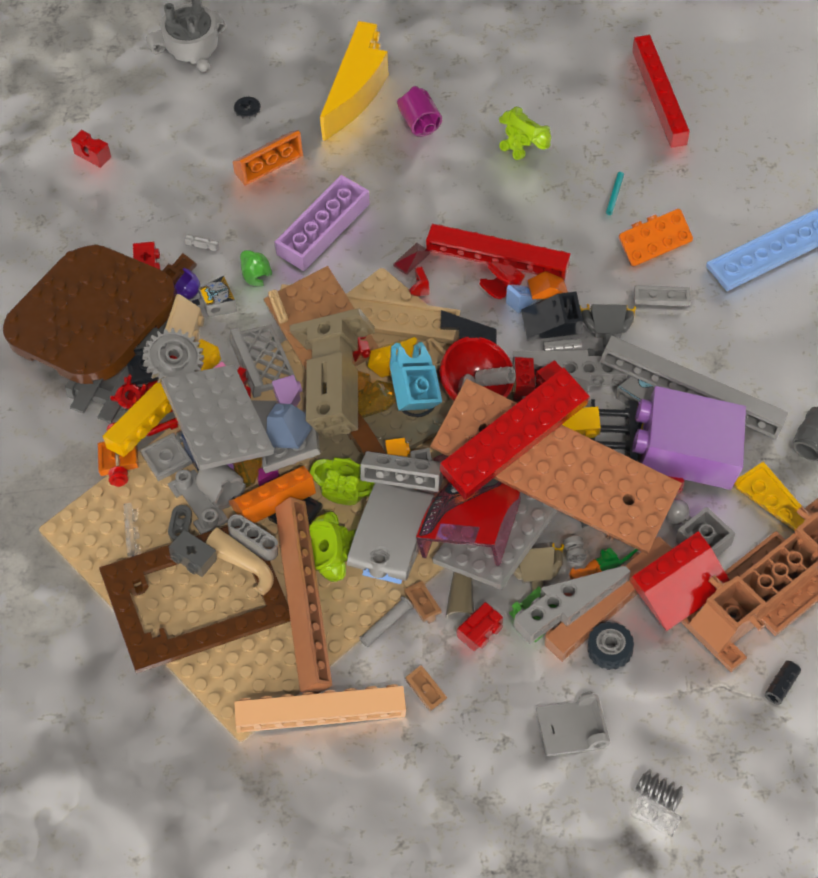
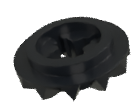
M242 97L235 102L234 112H236L237 116H241L242 119L245 117L250 119L251 116L256 117V114L260 113L261 105L254 97Z

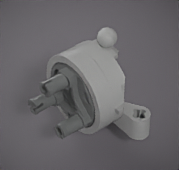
M191 0L192 3L176 7L172 3L165 4V15L160 24L161 30L152 32L146 37L152 53L160 54L167 49L177 60L190 62L193 65L197 64V68L201 72L208 71L210 63L207 60L218 46V33L223 32L226 28L222 17L218 12H212L205 6H202L201 0Z

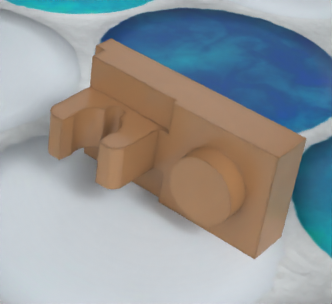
M423 581L404 589L405 595L423 622L427 621L430 624L436 620L437 615L442 613Z
M422 665L405 677L406 682L430 712L447 699L446 695Z

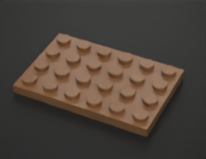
M328 266L278 291L288 316L287 322L279 323L269 296L263 299L305 371L307 370V360L312 359V349L306 350L290 332V325L355 309ZM371 334L367 335L365 339H361V341H368L370 350L379 348ZM352 355V364L356 367L369 360L370 356L368 358L360 356L355 362Z

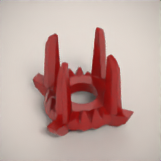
M130 374L128 377H124V385L117 389L115 396H110V400L117 401L125 409H130L147 392V385L143 384L140 389L139 386L131 383ZM131 391L135 394L132 400H128L125 397L126 392Z

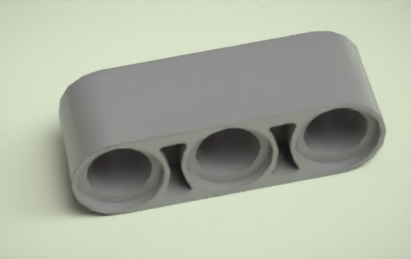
M235 514L228 519L229 536L266 561L274 560L278 556V541L273 535L242 515Z

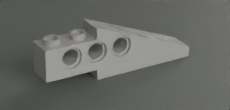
M588 350L513 351V363L515 357L534 358V375H536L539 369L555 360L562 368L564 367L568 372H571L569 374L587 392H589L590 385L620 386L627 380L628 374L601 363L602 356H588Z
M626 566L542 587L540 597L536 598L526 610L522 609L515 615L514 627L531 644L561 621L566 626H569L629 581L631 571ZM564 593H571L573 596H566ZM554 604V605H556L557 607H556V608H550L548 605ZM539 616L541 617V619L535 620L532 617Z

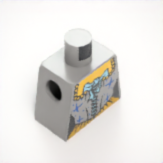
M224 275L199 287L200 298L191 301L199 308H205L209 317L237 312L236 301Z

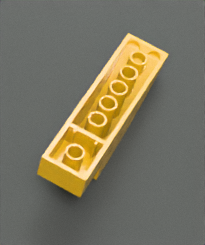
M362 21L357 23L320 115L322 140L324 141L354 121L368 107L383 87L389 75L388 51L380 50L381 44L378 43L380 32H378L377 24Z

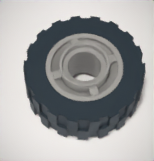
M606 622L599 624L597 627L595 626L589 634L587 648L593 663L607 670L624 667L630 661L634 648L633 636L630 634L629 629L627 630L624 625H620L617 622ZM612 644L614 647H608L607 645Z

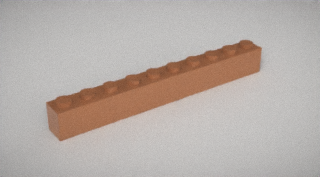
M290 497L275 507L299 687L302 693L313 692L319 694L332 686L315 563L306 502Z

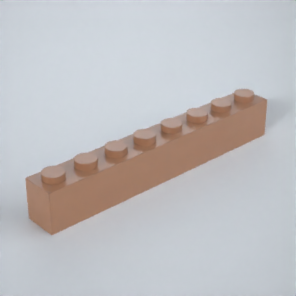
M658 536L654 540L648 554L642 551L640 553L636 552L627 565H622L631 571L629 581L569 626H566L561 621L556 628H551L545 635V646L563 662L589 638V634L595 626L606 623L638 594L630 583L631 577L673 548Z

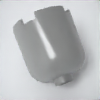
M228 465L199 470L196 476V486L218 509L230 507L229 501L242 495L246 484L243 483L244 479Z

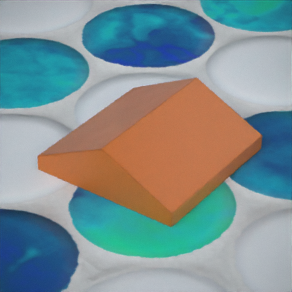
M546 271L527 280L532 299H547L556 294L568 292L563 278Z

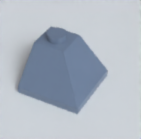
M275 404L267 416L266 433L274 448L299 449L312 429V426L306 421V413L292 404Z

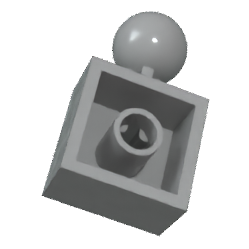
M674 499L665 518L673 524L683 525L677 531L675 541L678 544L699 531L712 548L716 557L732 545L735 532L708 507H705L692 518L689 515L687 503L681 499Z

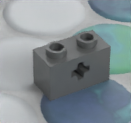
M183 530L169 546L170 558L175 563L184 565L194 575L197 574L203 577L217 561L216 550L186 530Z

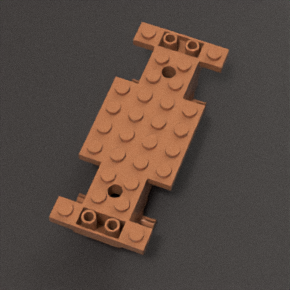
M818 498L806 508L801 506L796 513L805 521L796 528L795 533L785 540L775 531L725 571L730 581L722 583L715 575L711 577L709 582L717 589L716 592L707 599L706 604L701 610H697L681 621L730 672H733L747 659V656L734 643L750 630L756 627L760 631L766 627L776 637L818 602ZM729 614H733L737 618H732Z

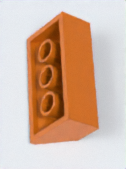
M299 130L291 131L232 161L234 173L246 186L302 157L301 133Z
M303 465L230 500L229 504L236 514L242 515L251 522L256 523L275 514V507L290 497L303 500L316 494L313 477Z

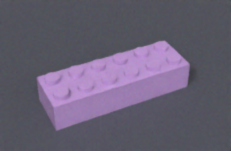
M340 175L275 241L276 255L305 271L370 204L369 190Z

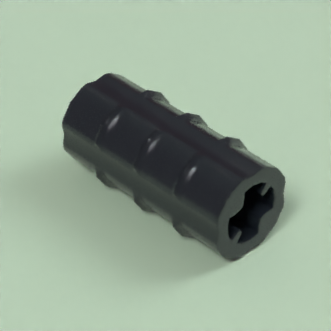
M785 661L765 692V697L772 703L780 705L799 676L801 668L792 661Z

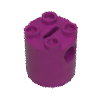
M414 86L397 100L398 109L415 136L424 137L430 135L440 127L442 115L425 89Z

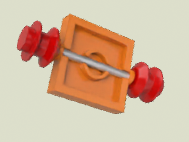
M116 422L109 424V425L107 426V431H108ZM105 442L98 443V469L100 475H109V483L113 486L121 487L127 484L128 470L138 468L137 445L125 457H122L107 449Z

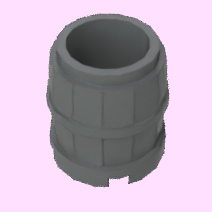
M812 407L807 412L805 420L798 427L793 440L794 450L803 458L811 461H818V407Z

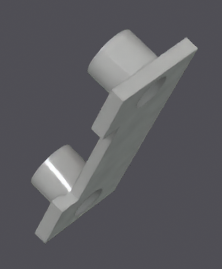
M180 470L176 474V479L168 483V487L176 498L183 495L198 518L193 524L199 533L204 534L226 524L228 518L222 509H218L196 486L197 472L195 470L190 472L188 470Z

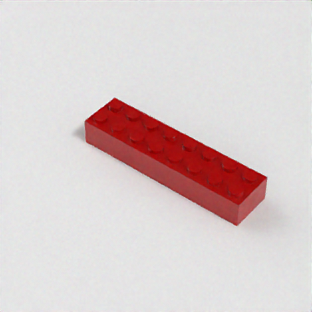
M563 367L440 463L441 473L465 500L584 408L588 404L590 396Z

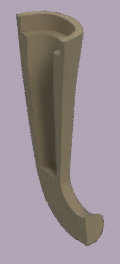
M457 572L453 573L446 618L452 613L461 612L470 615L474 613L472 578Z

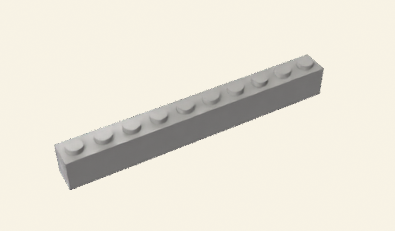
M611 336L600 360L601 363L653 386L746 406L745 426L777 439L788 415V412L614 336Z

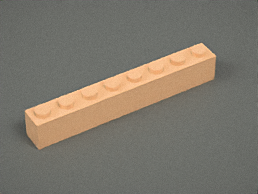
M396 684L388 685L386 688L370 686L365 688V690L349 688L343 692L327 690L322 694L306 692L300 696L285 694L278 698L263 696L256 700L242 698L239 701H234L237 733L406 716L404 687Z

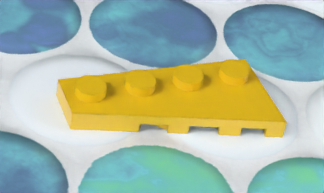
M761 462L737 478L733 485L734 488L793 531L804 523L805 520L796 513L802 505L764 462Z

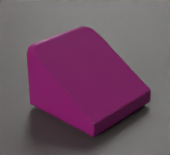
M260 468L258 474L259 486L280 477L279 470L265 473L264 469Z

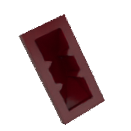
M416 243L393 266L407 275L430 254V251Z

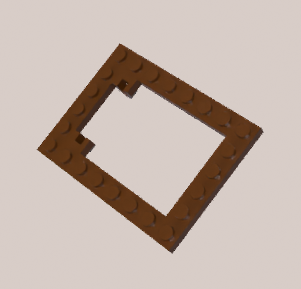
M228 526L219 528L229 535ZM212 531L195 537L206 543ZM170 545L99 567L136 674L290 622L289 606L271 562L264 559L262 560L269 566L274 576L271 589L264 596L261 594L266 607L168 639L164 627L159 629V636L152 637L151 632L144 633L130 595L131 593L134 596H138L147 591L149 586L145 575L178 565L170 558ZM252 573L255 582L258 585L259 578L256 574ZM140 582H141V584H140L139 586L134 587L133 584H136V583H140Z

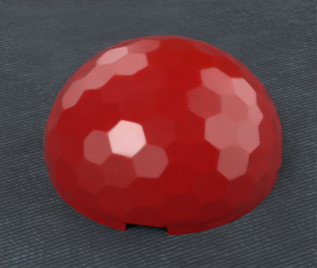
M465 337L454 342L446 350L441 360L440 377L445 392L455 401L460 392L458 390L460 379L466 374L472 375L475 379V374L478 370L512 367L513 365L505 351L494 342L482 337ZM514 383L483 387L506 398L510 394Z

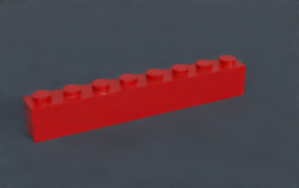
M650 35L634 37L632 52L671 148L686 146L690 131Z
M432 224L426 239V249L430 252L485 264L495 261L502 263L503 260H508L518 271L536 275L546 271L563 278L564 281L570 265L571 253L443 225Z

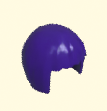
M183 268L184 274L177 281L175 288L177 294L182 295L188 300L193 299L199 293L200 281L195 273Z

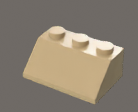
M177 294L165 329L171 332V329L174 328L176 333L181 329L182 334L189 332L188 337L194 336V343L198 342L200 336L199 329L204 325V316H202L201 308L182 295Z

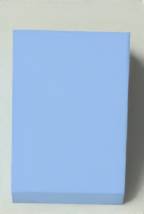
M508 285L506 303L518 313L521 312V309L528 307L537 300L532 299L527 286Z

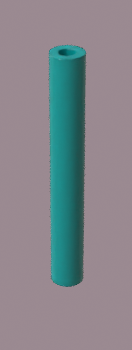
M623 172L617 173L606 210L607 215L613 214L624 177Z

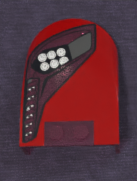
M492 479L465 500L453 485L448 482L429 505L418 530L416 539L422 558H427L432 541L491 547L495 564L500 566L520 505L521 492Z

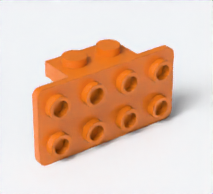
M676 209L660 217H657V214L647 218L648 222L642 224L639 221L631 225L632 229L619 234V239L631 266L639 265L693 240L681 209Z

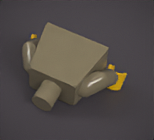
M553 543L552 547L530 549L513 573L514 576L522 580V583H531L532 592L538 587H544L543 582H549L552 578L556 577L563 565L564 544H561V548H556L554 546L555 543Z

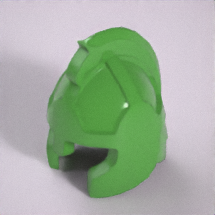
M245 250L241 253L240 261L243 279L252 286H264L263 280L257 277L272 275L268 259L259 252Z

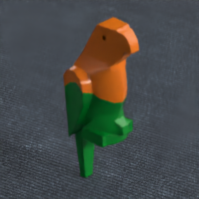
M611 548L602 549L600 557L590 561L585 568L575 570L573 567L569 573L570 580L618 568L638 552V549L633 550L622 560H619L618 555Z

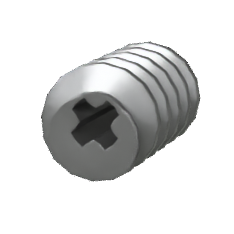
M649 769L640 778L634 792H637L640 788L641 796H645L649 792V800L652 801L657 797L656 804L658 805L665 801V809L673 805L672 812L674 813L683 797V787L680 786L675 790V782L668 786L666 777L659 781V774L657 773L654 777H651L652 770Z

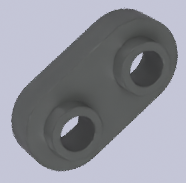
M186 505L176 506L172 511L168 528V535L172 542L178 537L176 534L181 533L183 530L190 531L192 512Z

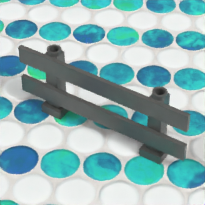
M168 319L159 329L154 327L138 344L136 349L147 347L146 341H150L151 335L156 337L157 331L163 334ZM127 365L112 391L100 388L103 378L93 380L94 384H80L69 380L65 390L67 397L74 399L70 409L84 414L90 402L95 401L104 405L97 418L112 423L119 410H128L120 406L117 401L110 400V396H115L117 389L124 385V377L129 375Z

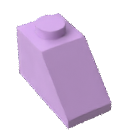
M294 375L272 381L273 391L278 404H292L297 407L301 400L300 392H302L300 381L296 382Z

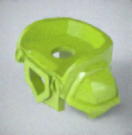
M516 106L499 117L500 123L507 124L505 132L509 136L508 139L500 142L499 147L502 151L512 149L514 159L520 160L525 157L524 145L530 146L534 143L539 149L545 150L550 148V127L548 125L540 126L523 113L522 108Z
M350 458L320 459L313 463L310 470L313 480L320 486L322 496L337 504L356 505L362 498L370 496L375 485L374 482L360 481L361 465L355 463Z
M327 512L317 517L309 526L315 570L327 580L338 582L343 580L346 575L345 562H347L357 529L348 531L346 527L339 526L337 515L334 512Z

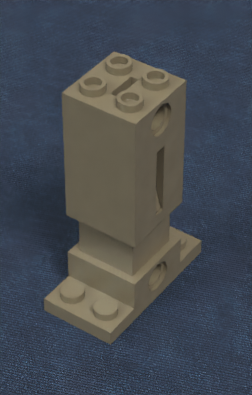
M360 308L290 325V332L306 350L312 349V359L307 360L306 421L322 438H331L334 435L349 434L352 431L358 430V370L352 364V352L358 350V337L374 334L375 326Z

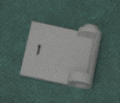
M585 692L574 703L536 707L546 756L597 750L610 745L607 727L597 694Z

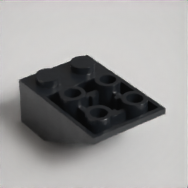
M577 291L559 293L521 309L527 341L582 334L583 318Z

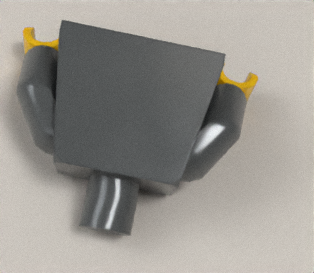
M587 304V308L583 309L580 305L583 322L589 331L594 333L596 338H603V347H606L611 336L621 338L622 333L628 331L634 320L636 306L633 309H629L628 305L591 304L590 308V305Z

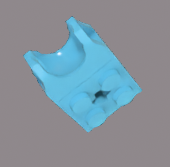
M422 342L414 345L412 358L406 354L405 349L400 343L392 345L389 366L398 411L431 409L442 403L436 368L432 364L431 356L426 350L425 345Z

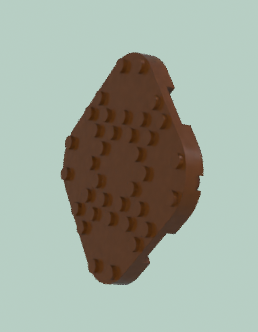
M97 244L84 246L68 251L6 315L3 324V334L10 348L17 355L31 362L37 360L54 368L59 375L76 383L94 384L93 380L103 378L105 381L118 374L135 356L134 349L154 327L159 329L167 321L177 295V290L171 277L160 269L105 246Z

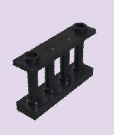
M591 399L590 407H595V399ZM629 401V408H625V410L599 409V416L625 417V419H628V424H625V426L600 425V433H625V435H628V440H625V442H596L611 449L625 450V452H628L629 458L638 462V453L632 451L634 437L638 429V422L635 421L637 401Z

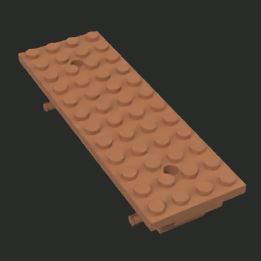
M466 379L435 436L431 448L450 456L517 403ZM563 425L559 426L493 478L607 534V539L611 536V541L615 538L646 554L649 553L682 484Z

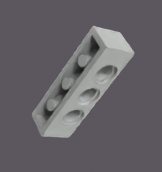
M366 451L361 462L360 481L439 492L443 481V474L440 471L441 462Z

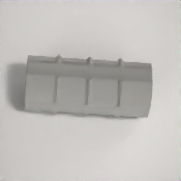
M581 338L544 341L543 351L582 350Z
M513 367L478 370L475 374V382L481 386L506 385L515 382L516 373Z

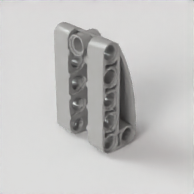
M375 483L357 527L349 551L347 566L362 570L368 568L370 575L375 578H383L388 574L389 577L407 581L424 538L416 536L426 510L434 500L435 495L417 491L414 488Z

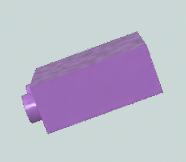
M655 386L650 399H640L638 403L635 421L644 423L643 430L637 429L632 451L641 454L640 463L666 476L679 477L684 480L731 490L743 469L746 406Z

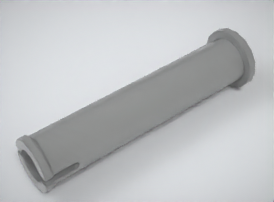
M402 596L400 598L401 601L359 637L363 645L369 647L409 609L412 610L413 605Z

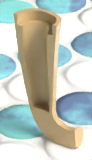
M216 527L209 535L206 544L216 550L218 558L256 574L259 578V583L254 587V590L264 596L271 589L274 581V576L269 566L249 549Z

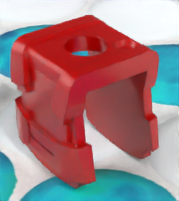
M503 260L502 263L497 261L488 262L489 270L497 278L493 280L480 279L479 284L492 297L501 300L507 296L508 285H521L525 275L512 266L508 260Z

